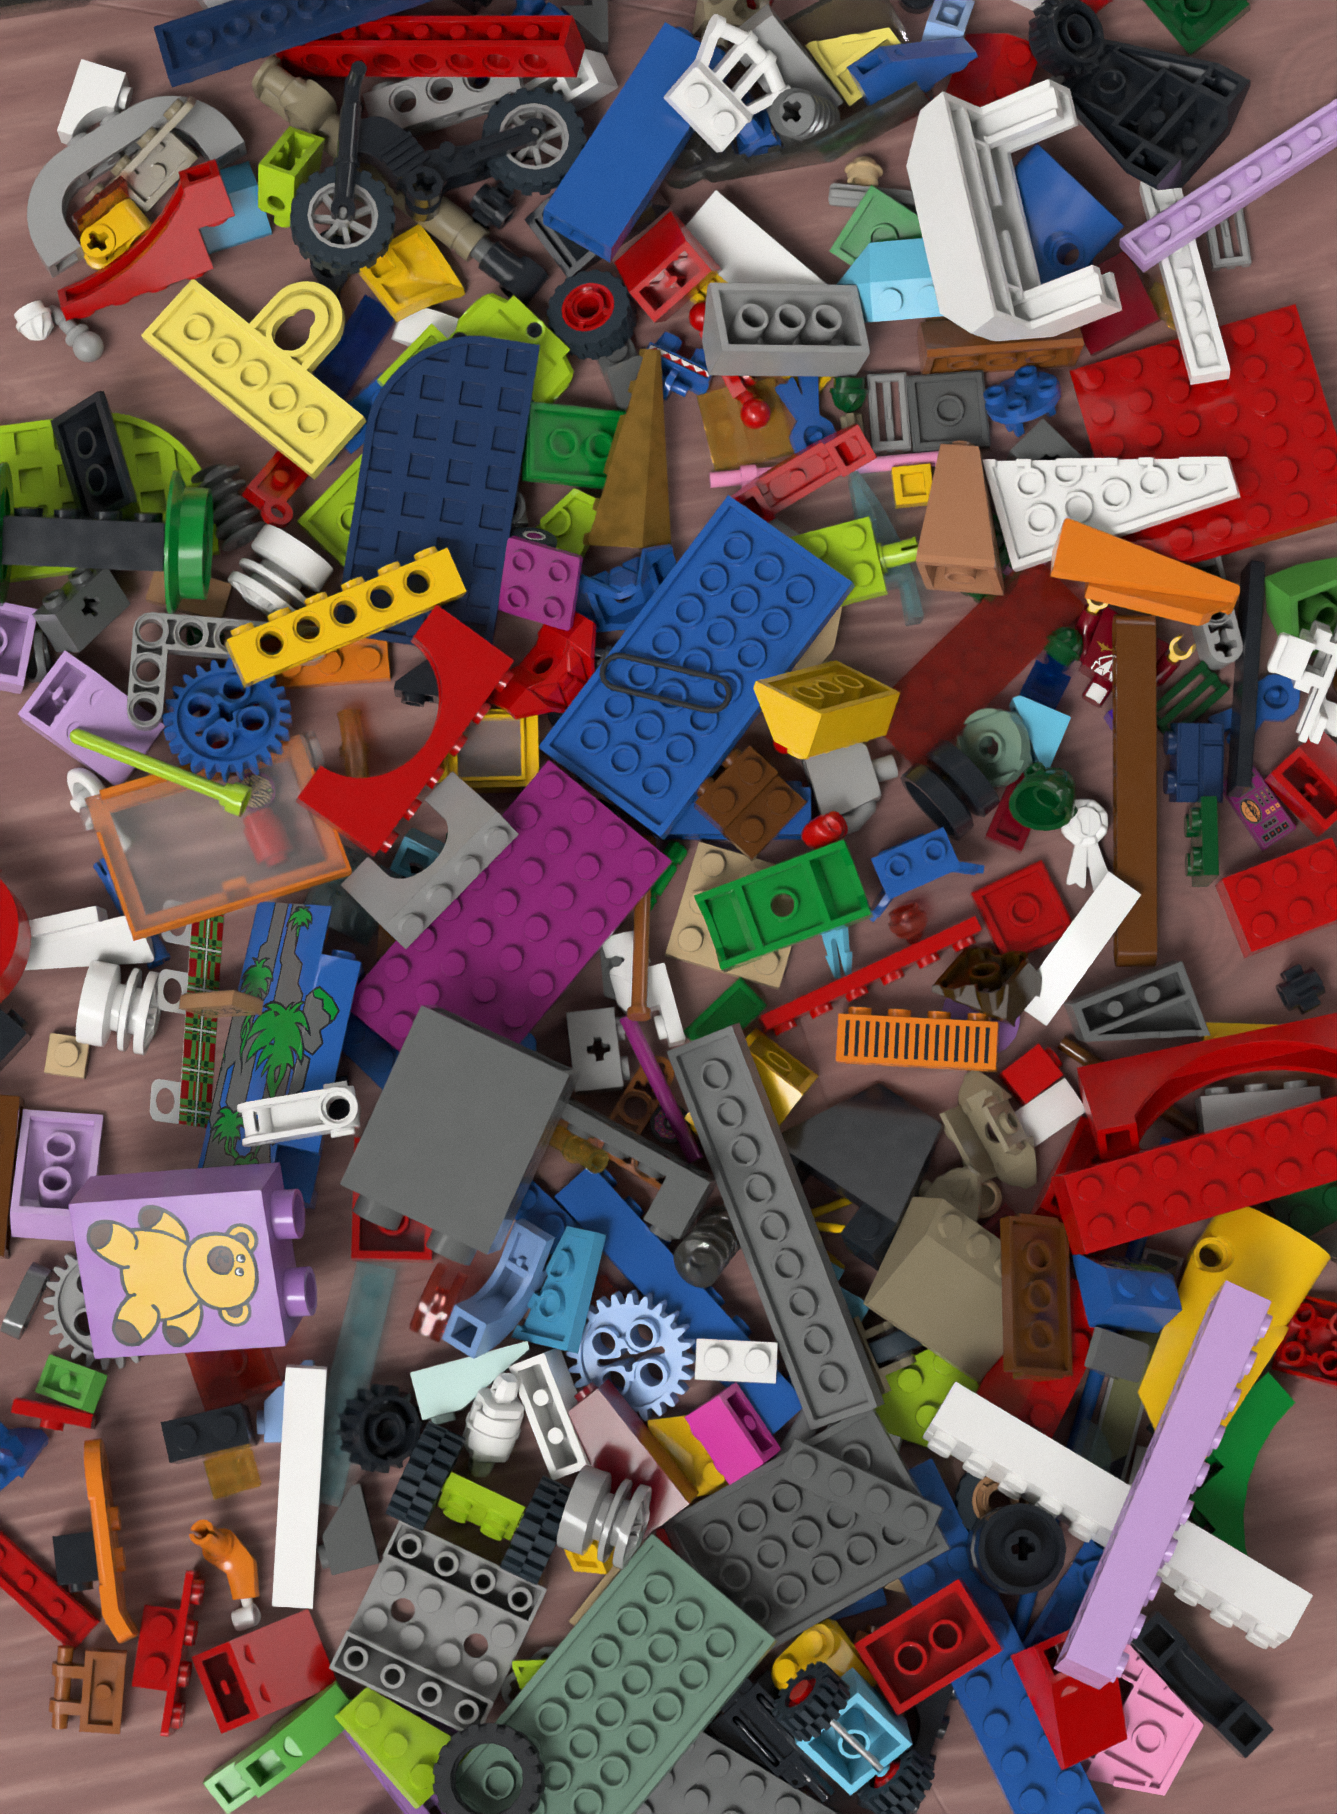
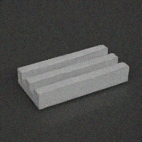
M1243 208L1233 214L1240 253L1239 257H1234L1228 218L1219 223L1225 258L1220 259L1215 226L1205 232L1212 272L1219 271L1221 268H1227V270L1235 269L1236 266H1242V268L1250 267L1252 263Z
M906 372L868 374L866 376V384L868 389L871 448L874 453H880V451H887L889 453L895 452V450L911 451ZM890 382H897L902 437V440L895 441ZM876 383H882L886 441L880 442Z

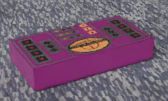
M1254 765L1252 770V786L1240 798L1226 796L1227 780L1223 782L1224 797L1261 851H1264L1296 829Z

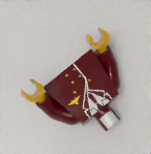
M1087 599L1088 604L1084 605L1075 625V629L1079 631L1083 641V651L1079 659L1081 664L1078 671L1091 679L1081 696L1093 706L1102 708L1112 692V622L1114 614L1118 613L1108 608L1107 603ZM1184 633L1177 635L1170 645L1156 637V688L1165 684L1180 666L1181 660L1188 658L1195 651V643L1187 652L1179 649L1178 640L1183 637Z

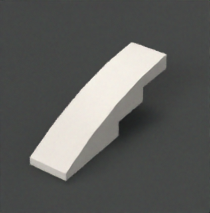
M1108 872L1037 970L1042 977L1040 998L1035 996L1024 1011L1045 1026L1048 1025L1141 896L1139 892L1112 873Z

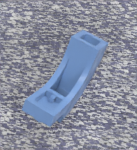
M524 1218L515 1221L493 1274L475 1295L454 1305L442 1339L473 1359L496 1347L529 1309L527 1304L533 1293H539L547 1277L545 1262L555 1237Z

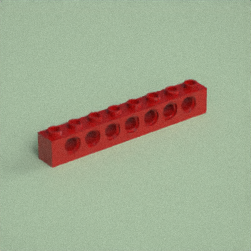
M573 15L385 16L376 21H370L340 33H334L304 45L278 52L276 55L281 59L283 69L294 77H347L355 61H362L367 66L364 77H577L585 45Z

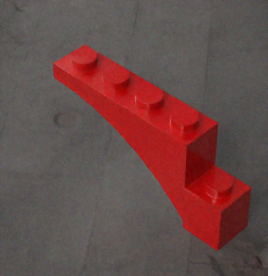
M215 159L178 172L180 181L165 208L149 229L127 251L104 268L83 280L57 290L60 306L66 321L73 318H87L94 314L96 310L110 305L119 306L126 304L135 296L147 292H160L166 289L169 284L183 279H197L203 276L206 271L214 269L200 228L219 226L226 222L228 218L235 216L228 191Z

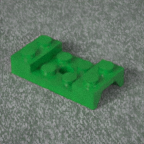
M844 839L694 895L696 903L705 919L716 949L720 969L723 972L762 959L763 956L827 932L838 931L874 917L847 842ZM782 894L789 895L794 900L792 913L785 917L775 915L772 909L774 899Z

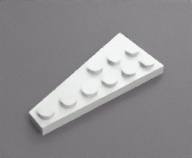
M1153 457L1138 459L1056 458V460L1016 459V461L982 459L1012 569L1016 572L1051 561L1054 545L1062 523L1066 518L1120 538L1241 497L1228 457H1179V459H1154Z

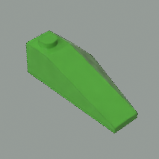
M1337 557L1297 564L1265 577L1266 611L1278 636L1281 632H1285L1300 638L1299 635L1302 628L1310 631L1314 620L1329 625L1333 635L1337 625ZM1313 650L1311 656L1316 655L1319 650Z

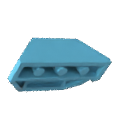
M923 238L869 243L836 284L857 285L864 323L943 316L939 311Z

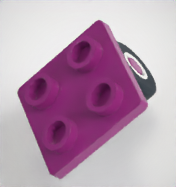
M531 527L515 529L507 540L498 609L512 615L568 631L573 627L583 557L556 548L557 539L548 531Z

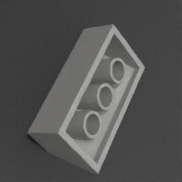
M709 283L707 286L702 343L708 375L855 377L870 354L857 285Z

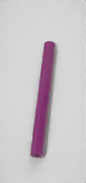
M627 1016L619 1019L687 1161L691 1163L703 1157L638 1021L629 1020Z

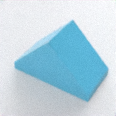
M1021 695L1012 698L1009 708L1011 712L1018 713L1021 716L1023 724L1028 731L1032 763L1041 762L1045 767H1050L1071 717Z

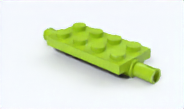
M869 516L789 537L853 582L855 587L840 607L888 595L885 581V573H888V568L915 562L919 545L916 536L910 539L882 546L881 542L877 543L872 520Z

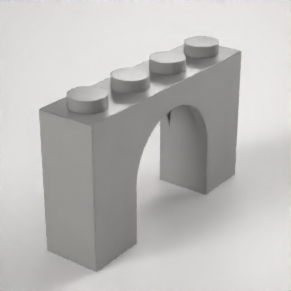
M453 771L424 799L448 825V836L445 846L435 861L425 870L414 876L397 879L388 876L375 862L367 857L341 884L405 949L519 835L493 807Z

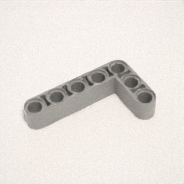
M156 612L145 613L139 616L133 627L127 698V714L131 725L141 731H151L161 723L164 712L168 654L228 659L231 658L229 652L220 642V636L223 632L233 630L250 622L253 623L254 627L267 622ZM148 623L159 625L163 630L162 637L156 642L145 641L140 635L141 628ZM297 624V632L302 638L318 636V627ZM190 626L197 627L203 634L202 640L192 646L186 645L180 639L181 631ZM282 646L275 652H267L264 649L262 651L269 655H275L282 650ZM326 654L301 665H317L323 661ZM151 662L158 666L160 673L155 680L146 682L138 677L137 669L143 663ZM145 701L152 703L157 709L154 718L149 721L138 720L133 713L136 705Z

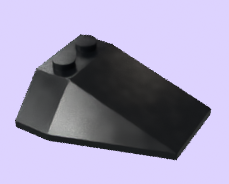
M1104 39V55L1097 58L1100 65L1091 70L1092 73L1078 80L1074 78L1061 84L1071 91L1076 117L1127 174L1156 190L1183 188L1229 136L1251 86V80L1219 63Z

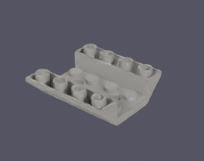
M399 1520L385 1549L383 1559L349 1630L346 1631L329 1669L458 1731H462L471 1725L482 1724L492 1708L512 1665V1660L515 1659L547 1589L501 1569L500 1566L425 1530L421 1531ZM400 1598H406L414 1605V1616L408 1622H399L392 1616V1605ZM473 1633L483 1635L488 1642V1649L481 1657H471L465 1651V1640Z

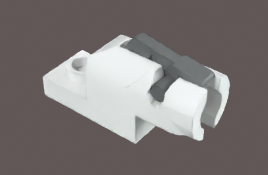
M634 931L610 936L599 949L604 996L616 1000L617 1005L626 1015L627 1008L631 1007ZM665 963L649 966L647 1007L651 1009V1012L656 1010L660 1012L659 1016L654 1017L658 1037L660 1040L667 1038L669 1048L685 1044V1035Z

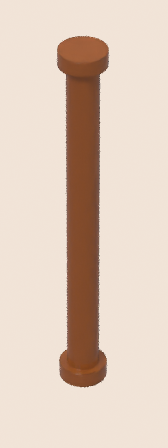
M641 835L654 847H656L655 837L650 835ZM651 889L634 908L631 1007L627 1008V1018L632 1021H647L651 1019V1009L647 1007Z

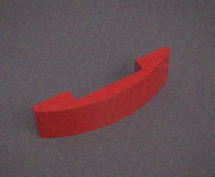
M855 423L795 453L755 478L731 497L766 522H770L776 518L774 514L841 474L844 478L876 459L877 456L859 425Z

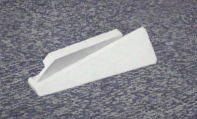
M98 906L29 920L31 948L25 970L90 966L93 960L119 965L151 963L155 959L151 936L133 941L125 916L108 920L106 910Z

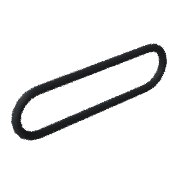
M626 653L609 655L600 667L599 675L602 683L613 691L704 713H718L724 710L731 700L732 690L730 684L718 675ZM626 659L717 681L724 686L726 697L723 703L717 707H704L614 685L607 680L605 672L612 660Z

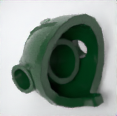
M1041 762L1033 763L1025 770V778L1016 786L1009 798V809L1013 818L1021 825L1033 830L1050 831L1060 829L1067 825L1078 811L1075 806L1076 784L1072 774L1062 768L1045 767Z

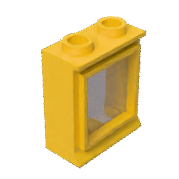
M489 709L478 725L471 721L463 732L468 737V740L455 757L448 753L439 765L445 769V772L437 783H441L453 771L476 793L522 792L539 772L538 715L516 720L503 709Z

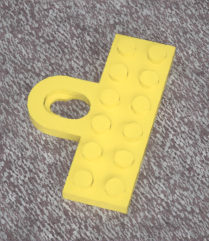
M193 279L141 335L147 344L314 480L366 423L363 415L311 374L338 344L345 328V315L339 300L330 289L322 284L303 281L286 286L269 301L249 324ZM303 309H309L314 312L315 322L310 327L309 338L302 347L293 351L277 347L275 344V334L288 317L294 316Z

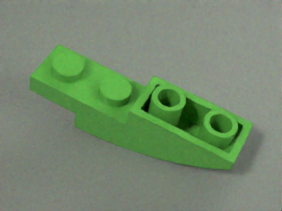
M337 1681L333 1682L273 1724L270 1732L207 1775L204 1778L203 1784L227 1814H230L255 1795L258 1798L295 1772L345 1730L334 1716L352 1701Z

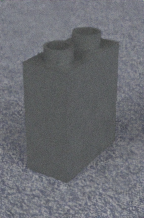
M421 1005L341 1180L340 1185L360 1194L352 1211L374 1224L394 1231L398 1230L404 1215L433 1229L426 1246L432 1251L460 1264L470 1266L477 1250L487 1255L500 1250L581 1072L438 1005Z

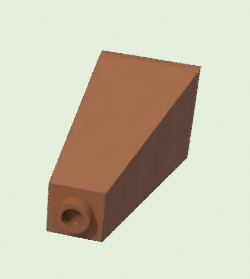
M967 441L940 444L918 545L916 564L926 589L1004 595L1005 587L987 477L982 462L983 457L979 446H975Z

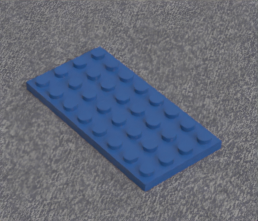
M728 495L606 656L607 658L615 653H626L718 675L730 684L732 690L728 706L718 713H704L613 691L607 688L601 681L599 675L601 663L541 742L539 748L664 840L695 800L702 783L708 777L713 776L762 711L753 689L755 681L791 672L855 585ZM626 659L612 660L605 672L607 680L614 685L704 707H717L723 703L726 697L724 686L717 681Z

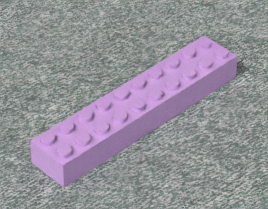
M1225 1281L1212 1297L1053 1669L1099 1690L1108 1682L1114 1683L1117 1677H1121L1130 1657V1654L1125 1653L1124 1649L1127 1644L1130 1645L1133 1638L1137 1639L1143 1627L1146 1616L1140 1614L1143 1606H1147L1149 1600L1152 1601L1159 1589L1162 1578L1156 1575L1159 1568H1163L1165 1562L1168 1563L1176 1549L1178 1539L1172 1537L1173 1533L1179 1530L1181 1524L1185 1525L1192 1511L1194 1502L1188 1498L1190 1493L1194 1494L1197 1486L1201 1487L1208 1473L1210 1464L1204 1462L1206 1456H1210L1213 1449H1217L1224 1435L1226 1427L1221 1425L1220 1422L1222 1419L1225 1420L1228 1413L1234 1410L1242 1390L1237 1388L1236 1384L1237 1382L1241 1383L1244 1375L1249 1374L1254 1364L1257 1352L1251 1349L1253 1346L1256 1347L1260 1338H1264L1273 1316L1267 1314V1311L1272 1301L1229 1281Z

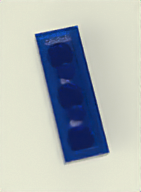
M365 294L345 324L340 341L313 373L314 377L344 401L396 324L395 319L383 304Z

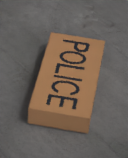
M236 990L185 993L180 997L179 1009L206 1018L262 1015L264 1001L261 998Z

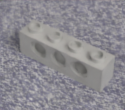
M408 77V80L395 84L391 81L379 83L372 88V91L364 93L363 97L369 117L379 116L387 118L406 132L410 131L413 137H418L487 115L490 108L494 104L497 105L502 96L507 93L510 96L516 94V90L525 88L523 77H490L488 85L482 89L473 88L474 82L478 77ZM445 87L453 88L450 98L445 101L437 100V95L441 89ZM416 99V105L413 110L407 113L400 112L404 101Z

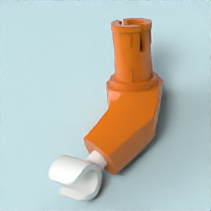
M198 1520L190 1529L198 1537L195 1534H189L191 1541L202 1548V1554L208 1562L227 1575L232 1600L241 1599L243 1607L231 1613L235 1629L242 1631L256 1626L261 1619V1613L253 1603V1598L260 1597L257 1561L231 1530L226 1528L217 1529L208 1520Z

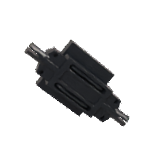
M766 1670L753 1683L747 1678L721 1709L723 1712L708 1726L724 1742L771 1769L777 1777L782 1775L794 1789L807 1784L822 1802L826 1801L828 1796L818 1785L820 1784L830 1796L835 1792V1789L819 1774L821 1767L796 1744L795 1737L772 1714V1710L775 1709L773 1706L775 1700L781 1697L778 1695L780 1690L775 1687L772 1681L771 1673Z

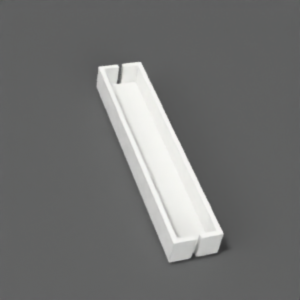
M957 1382L952 1386L922 1437L929 1442L928 1448L936 1454L945 1458L952 1455L964 1463L963 1469L979 1479H984L987 1476L999 1483L998 1490L1014 1500H1019L1022 1497L1034 1506H1038L1051 1514L1054 1519L1057 1518L1070 1526L1068 1531L1076 1538L1088 1543L1092 1539L1103 1547H1106L1131 1488L1130 1485ZM1188 1520L1185 1525L1181 1524L1178 1531H1174L1172 1537L1178 1539L1176 1549L1168 1563L1165 1562L1163 1568H1159L1156 1575L1162 1578L1161 1582L1176 1590L1174 1595L1178 1599L1191 1606H1196L1199 1603L1211 1611L1210 1617L1216 1622L1229 1628L1234 1624L1247 1632L1245 1636L1247 1640L1263 1649H1267L1268 1646L1276 1648L1290 1638L1313 1596L1312 1594Z

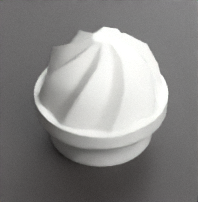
M42 301L31 302L14 314L18 322L16 328L18 332H21L30 340H44L50 335L54 327L51 317L53 313L50 308L44 307Z

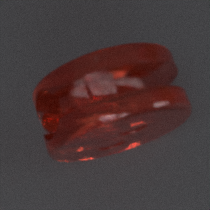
M441 1262L435 1266L409 1324L410 1331L416 1334L420 1331L424 1336L430 1335L429 1339L437 1343L443 1337L454 1305L459 1303L469 1278L468 1274L459 1271L450 1290L442 1287L441 1285L449 1266Z

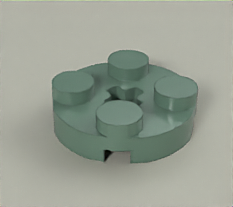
M986 708L974 712L964 722V724L968 725L964 729L963 736H958L956 747L975 764L992 787H1004L1015 782L1032 764L1028 731L1018 713L1003 709ZM992 738L998 743V753L996 756L995 754L988 753V747L992 745Z

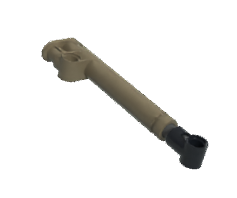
M276 55L270 56L261 65L253 78L252 88L255 97L294 128L325 138L323 150L333 158H336L340 114L337 111L334 98L313 80L308 79L306 82L300 76L295 78L283 69L279 57ZM360 163V168H357V171L361 173L363 170L368 171L372 174V179L376 182L380 180L386 187L388 196L391 195L394 205L408 215L404 206L405 196L402 193L396 196L393 192L394 190L389 187L387 181L382 178V175L378 173L374 166L368 163ZM445 196L442 197L440 210L435 218L427 222L414 220L451 250L454 249L455 253L465 261L469 262L473 258L480 263L478 268L490 278L500 283L499 289L509 299L514 295L525 306L529 304L550 278L547 272L532 259L524 255L519 258L502 242H492L489 239L490 231L479 222H474V218Z

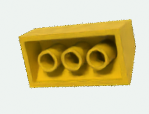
M837 660L757 680L753 688L774 742L788 748L787 752L799 759H809L816 755L827 754L833 750L848 748L850 745L868 742L871 739L886 735L900 695L899 691Z

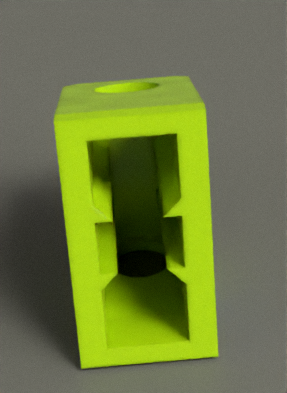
M291 126L287 128L265 155L258 167V208L263 212L272 214L273 222L277 226L284 228L290 227L291 203L293 198L296 197L297 189L302 183L308 182L310 175L320 171L325 138Z

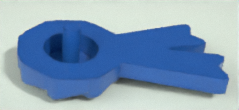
M797 376L799 388L793 377L788 379L785 384H779L775 387L776 393L796 420L789 436L794 453L836 432L833 424L819 415L818 377Z
M1272 674L1267 675L1258 682L1255 734L1264 721L1285 722L1298 711L1300 690L1293 688L1290 678ZM1232 708L1210 716L1208 722L1224 724V732L1230 730ZM1230 734L1226 738L1228 744H1230Z

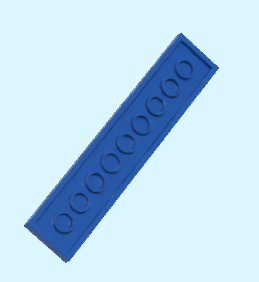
M932 1458L909 1469L923 1497L944 1507L938 1524L952 1549L900 1577L899 1580L912 1607L962 1577L1005 1647L998 1654L951 1682V1685L1012 1813L1105 1814L1081 1763L1079 1762L1064 1770H1061L1011 1659V1655L1025 1648L998 1593L982 1585L970 1569L966 1554L969 1533L962 1524L963 1521Z

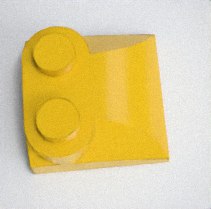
M829 1618L805 1630L775 1660L771 1673L775 1687L778 1690L786 1689L789 1686L786 1682L790 1678L795 1679L800 1669L806 1671L808 1664L813 1663L816 1665L817 1661L826 1663L839 1677L853 1668L872 1687L877 1684L859 1652L837 1621Z

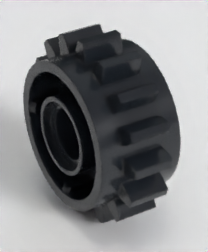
M1046 0L1033 10L1036 17L1029 20L1028 23L1030 25L1028 32L1029 45L1034 58L1043 69L1053 74L1054 77L1064 76L1065 81H1070L1074 78L1078 80L1092 73L1091 70L1100 65L1097 58L1104 55V32L1099 18L1087 4L1080 0Z
M373 1383L370 1390L359 1388L355 1398L346 1399L345 1403L347 1406L343 1413L338 1415L340 1429L336 1430V1435H340L343 1443L340 1446V1450L351 1454L348 1460L351 1464L361 1465V1470L369 1472L376 1470L381 1473H389L390 1466L399 1469L403 1467V1460L411 1457L420 1438V1427L423 1426V1422L419 1421L417 1414L420 1410L419 1406L412 1405L409 1402L411 1398L409 1393L399 1392V1387L386 1384L384 1387L382 1384ZM382 1420L383 1429L381 1434L378 1436L377 1426L379 1422Z

